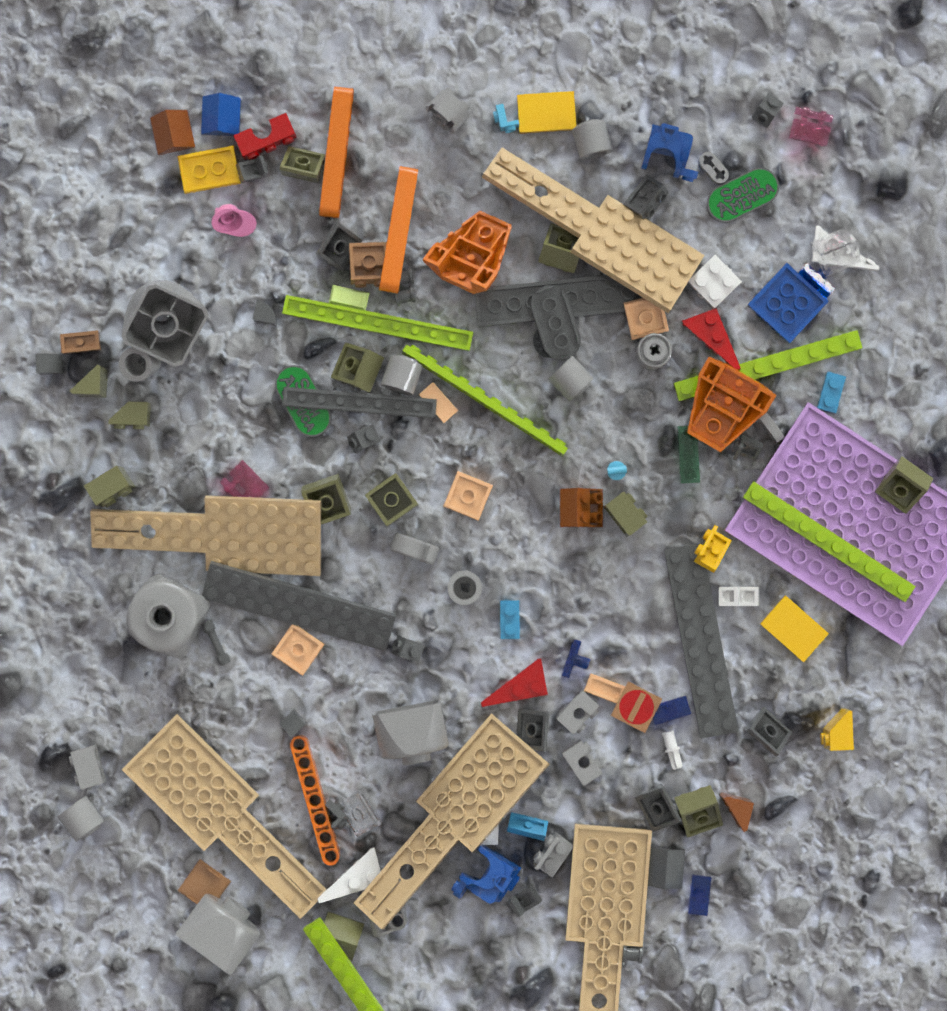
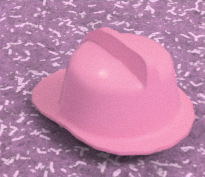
M225 204L215 209L211 224L217 232L244 237L253 233L257 222L252 214L239 210L232 204Z

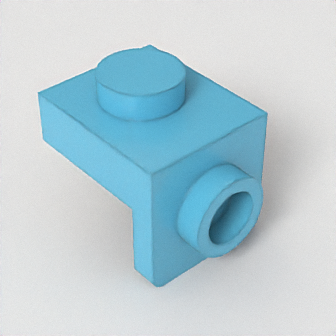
M496 105V111L493 112L495 123H499L500 132L511 133L516 131V128H519V120L507 122L504 105Z

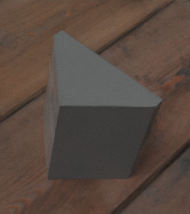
M335 221L316 255L322 261L344 272L350 262L349 243H361L363 240Z
M765 707L744 728L776 757L780 754L793 733Z
M518 709L517 736L533 750L547 751L549 712L545 710Z
M662 784L635 797L653 832L682 821Z
M651 846L648 886L660 889L682 888L685 849Z

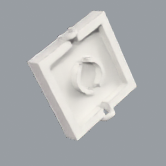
M714 255L690 278L688 284L697 292V296L700 299H704L715 309L742 281L732 272L728 265H725Z

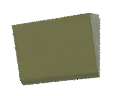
M288 146L279 170L284 176L319 184L325 154Z
M100 365L95 366L70 392L78 397L107 398V370Z
M328 911L324 924L348 959L352 961L365 923Z

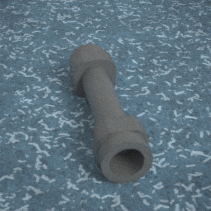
M209 620L201 624L204 633H208L218 655L216 659L220 666L231 662L228 653L224 652L217 637L213 621Z

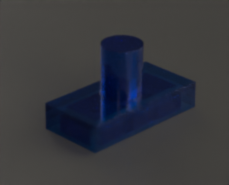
M806 264L798 272L825 298L830 296L835 290L826 280L831 274V269L826 265H823L816 272L809 264Z
M573 639L561 673L562 676L569 678L573 666L587 670L590 659L578 655L581 641Z
M686 695L661 702L653 717L654 725L692 714Z
M692 874L688 914L708 916L711 876Z

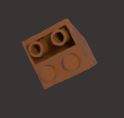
M560 489V527H603V489Z

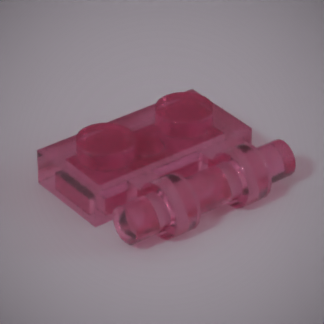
M796 107L794 114L800 115L801 120L793 119L789 138L826 147L831 127L825 126L824 122L832 123L833 115L826 114L827 112L813 111L809 107ZM808 117L817 119L818 123L808 122L807 119Z
M244 460L229 472L234 478L231 482L225 477L219 482L224 487L223 490L226 493H230L233 497L251 496L252 498H260L270 488ZM240 484L246 491L241 494L235 488L236 485Z

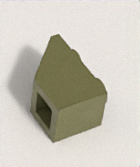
M128 401L108 420V424L114 425V429H125V426H133L135 430H144V426L150 427L151 404L148 402Z

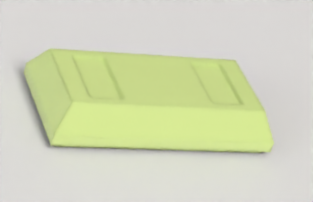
M332 285L329 303L366 311L370 293Z

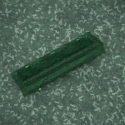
M677 426L680 484L700 483L698 439L687 433L688 426Z

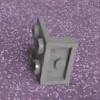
M556 832L553 835H548L544 841L545 847L543 850H538L533 857L534 869L537 871L541 869L552 878L573 849V844Z

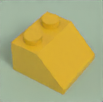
M841 708L823 728V733L820 734L821 745H824V748L830 751L854 750L851 710Z

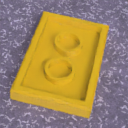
M574 91L517 95L519 134L571 131L576 127Z
M234 146L177 156L184 194L241 184L236 168L237 159Z
M786 595L760 623L763 628L802 662H805L829 634Z

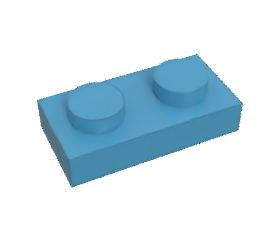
M826 372L817 405L818 409L836 414L846 376Z
M519 600L500 601L501 639H520Z
M511 812L507 832L544 841L548 821Z

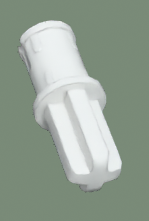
M674 730L662 733L666 746L665 753H668L671 768L673 770L681 768L683 765L678 750L680 747L677 746Z

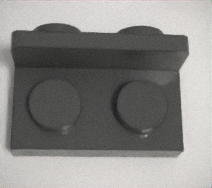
M646 174L624 202V205L643 220L645 218L649 219L655 214L658 206L666 200L668 191L664 184Z

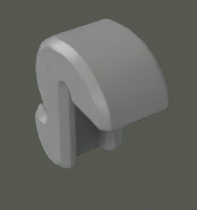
M396 533L390 550L433 565L435 564L439 547Z

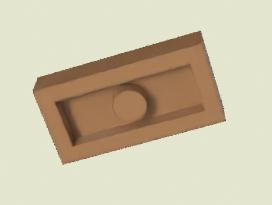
M98 330L60 334L62 354L101 350L100 333Z

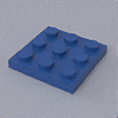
M786 263L747 306L790 344L829 301Z

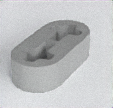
M703 153L698 161L700 168L714 184L721 185L725 183L729 177L728 170L713 153ZM704 157L712 159L710 163L713 168L709 164H703ZM714 169H716L718 173H724L723 180L721 178H719L718 180L715 178L717 173L714 171Z
M767 412L758 419V422L775 443L785 438Z

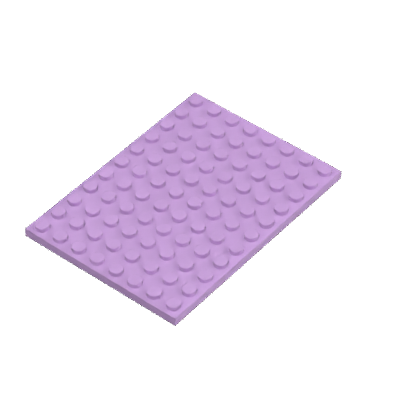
M809 402L795 420L756 483L915 585L916 587L906 602L899 600L745 499L724 530L900 646L904 645L947 578V492L931 483L923 497L907 514L903 513L875 493L876 488L898 460Z

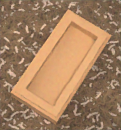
M434 382L419 394L421 398L437 399L436 415L443 423L458 412L457 408Z
M590 673L584 692L617 704L625 686Z

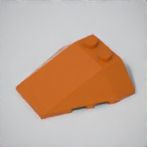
M479 211L462 223V227L454 233L451 231L447 234L448 237L442 242L435 243L423 258V262L442 280L472 294L487 291L496 279L512 229L511 224Z
M708 357L698 376L687 433L721 452L768 411L776 394L760 382L732 366Z

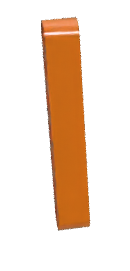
M334 86L319 209V216L339 218L354 88Z
M399 167L379 291L396 294L399 291L418 176V169Z
M297 735L291 740L290 748L320 854L326 865H335L340 858V850L335 832L330 827L332 821L328 807L325 805L326 800L309 740L304 735ZM296 739L304 741L305 746L303 749L295 747ZM304 757L309 759V767H302L300 759ZM307 776L313 777L315 785L308 786L305 783V778ZM318 795L320 803L317 805L311 803L310 797ZM317 814H323L326 817V821L318 823L316 821ZM323 832L329 833L331 840L328 842L323 841L321 834ZM328 851L335 852L336 859L329 860L326 857V853Z

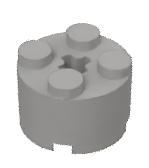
M447 87L445 90H441L426 106V111L428 113L432 112L433 116L431 118L445 131L450 129L451 134H454L469 118L468 110L470 107L465 101H459L455 97V93Z

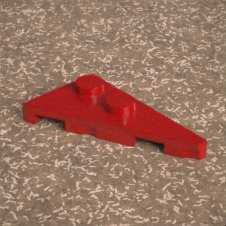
M717 308L682 320V325L694 333L696 338L703 341L711 351L725 360L726 364L739 371L741 370Z
M541 658L535 660L531 665L481 702V706L485 707L548 695Z

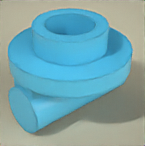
M619 461L610 463L607 468V474L613 480H620L627 473L626 465Z

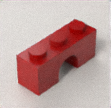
M287 113L269 120L272 131L266 138L256 137L251 128L234 135L244 160L256 159L260 153L265 151L266 153L272 152L277 149L276 146L281 144L288 145L294 141V138H297Z

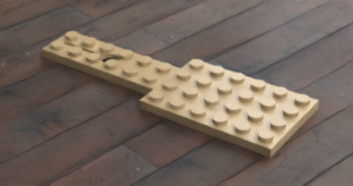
M504 148L500 149L482 175V178L579 238L571 250L572 254L667 313L670 312L705 256L645 218L643 220L639 215L611 196L607 195L598 208ZM542 186L547 190L548 195L538 197L535 194L534 188Z
M205 496V514L92 509L90 511L92 548L205 553L206 571L209 569L210 562L214 561L252 573L321 575V500ZM144 525H151L156 532L155 536L152 538L144 537L141 528Z
M491 713L416 801L430 815L357 898L354 904L380 929H384L459 841L474 853L550 764ZM410 864L414 868V875L412 878L405 880L401 877L400 869L403 865Z
M178 714L122 769L203 851L219 838L300 919L318 902V897L326 890L246 810L259 794ZM270 856H276L280 859L281 866L276 871L268 870L265 865L267 858Z
M575 823L565 940L584 942L579 1011H618L623 945L643 947L652 830ZM600 993L606 997V1005L602 1008L593 1006L591 1001L595 994Z

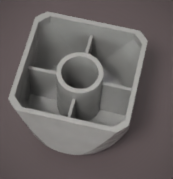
M167 280L152 281L141 286L133 294L125 313L122 339L124 344L177 367L186 360L209 315L204 305L182 286ZM160 315H169L165 320H156Z
M161 574L151 576L135 594L127 612V629L132 638L141 645L168 656L181 658L187 655L211 607L210 600H206L201 594ZM161 608L167 609L171 614V619L166 625H162L158 620V612Z
M441 700L380 710L372 715L379 750L383 759L402 758L403 765L417 764L432 760V752L449 746Z
M205 894L176 932V935L216 966L232 975L260 936V931L248 919L251 913L240 903L230 897L223 901L214 895Z

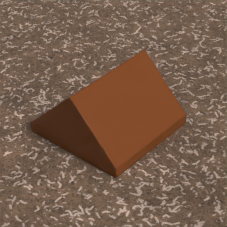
M164 110L150 118L158 155L196 148L188 110Z
M723 792L719 794L738 827L743 832L747 831L754 803L747 798Z

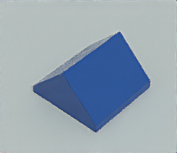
M223 93L203 96L201 135L234 136L240 133L241 98Z

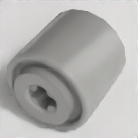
M592 119L584 121L573 128L572 132L580 160L599 158L613 151L604 120Z
M658 333L646 335L640 340L635 350L638 364L646 370L653 371L661 369L672 355L670 341ZM658 346L659 355H651L652 350L649 348Z
M133 347L125 350L119 358L120 372L125 378L134 382L149 378L161 366V360ZM141 358H144V359H145V361H146L145 365H144V362H141V361H140Z
M398 354L391 355L381 386L401 394L413 396L423 366L417 360Z
M572 356L548 380L568 401H571L573 398L579 397L591 385L590 382L593 380V377Z
M470 571L455 573L447 585L450 598L460 605H470L476 602L482 592V583L479 577ZM461 583L470 585L468 593L459 590L461 589Z
M87 796L80 799L58 816L75 842L87 838L101 827L100 824L104 822V819Z

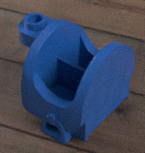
M665 123L661 124V126L653 124L641 169H647L651 153L663 154L673 157L675 160L674 178H679V175H682V180L693 182L694 179H697L699 172L685 168L693 136L689 133L678 131L679 127Z
M481 844L477 850L487 857L490 862L485 873L479 879L462 872L459 876L460 881L457 880L451 890L453 895L459 899L462 898L468 889L489 904L501 902L507 891H513L520 879L518 873L521 867L495 850Z

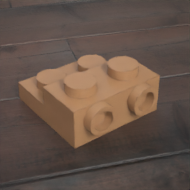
M387 242L349 243L351 285L355 284L356 288H364L366 284H374L375 287L380 286Z

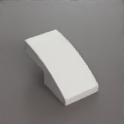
M719 587V606H759V587Z

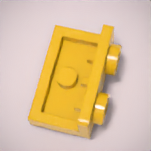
M716 525L711 530H706L702 537L705 540L703 545L699 544L694 552L697 555L694 562L713 573L716 571L732 541L716 532L718 528Z

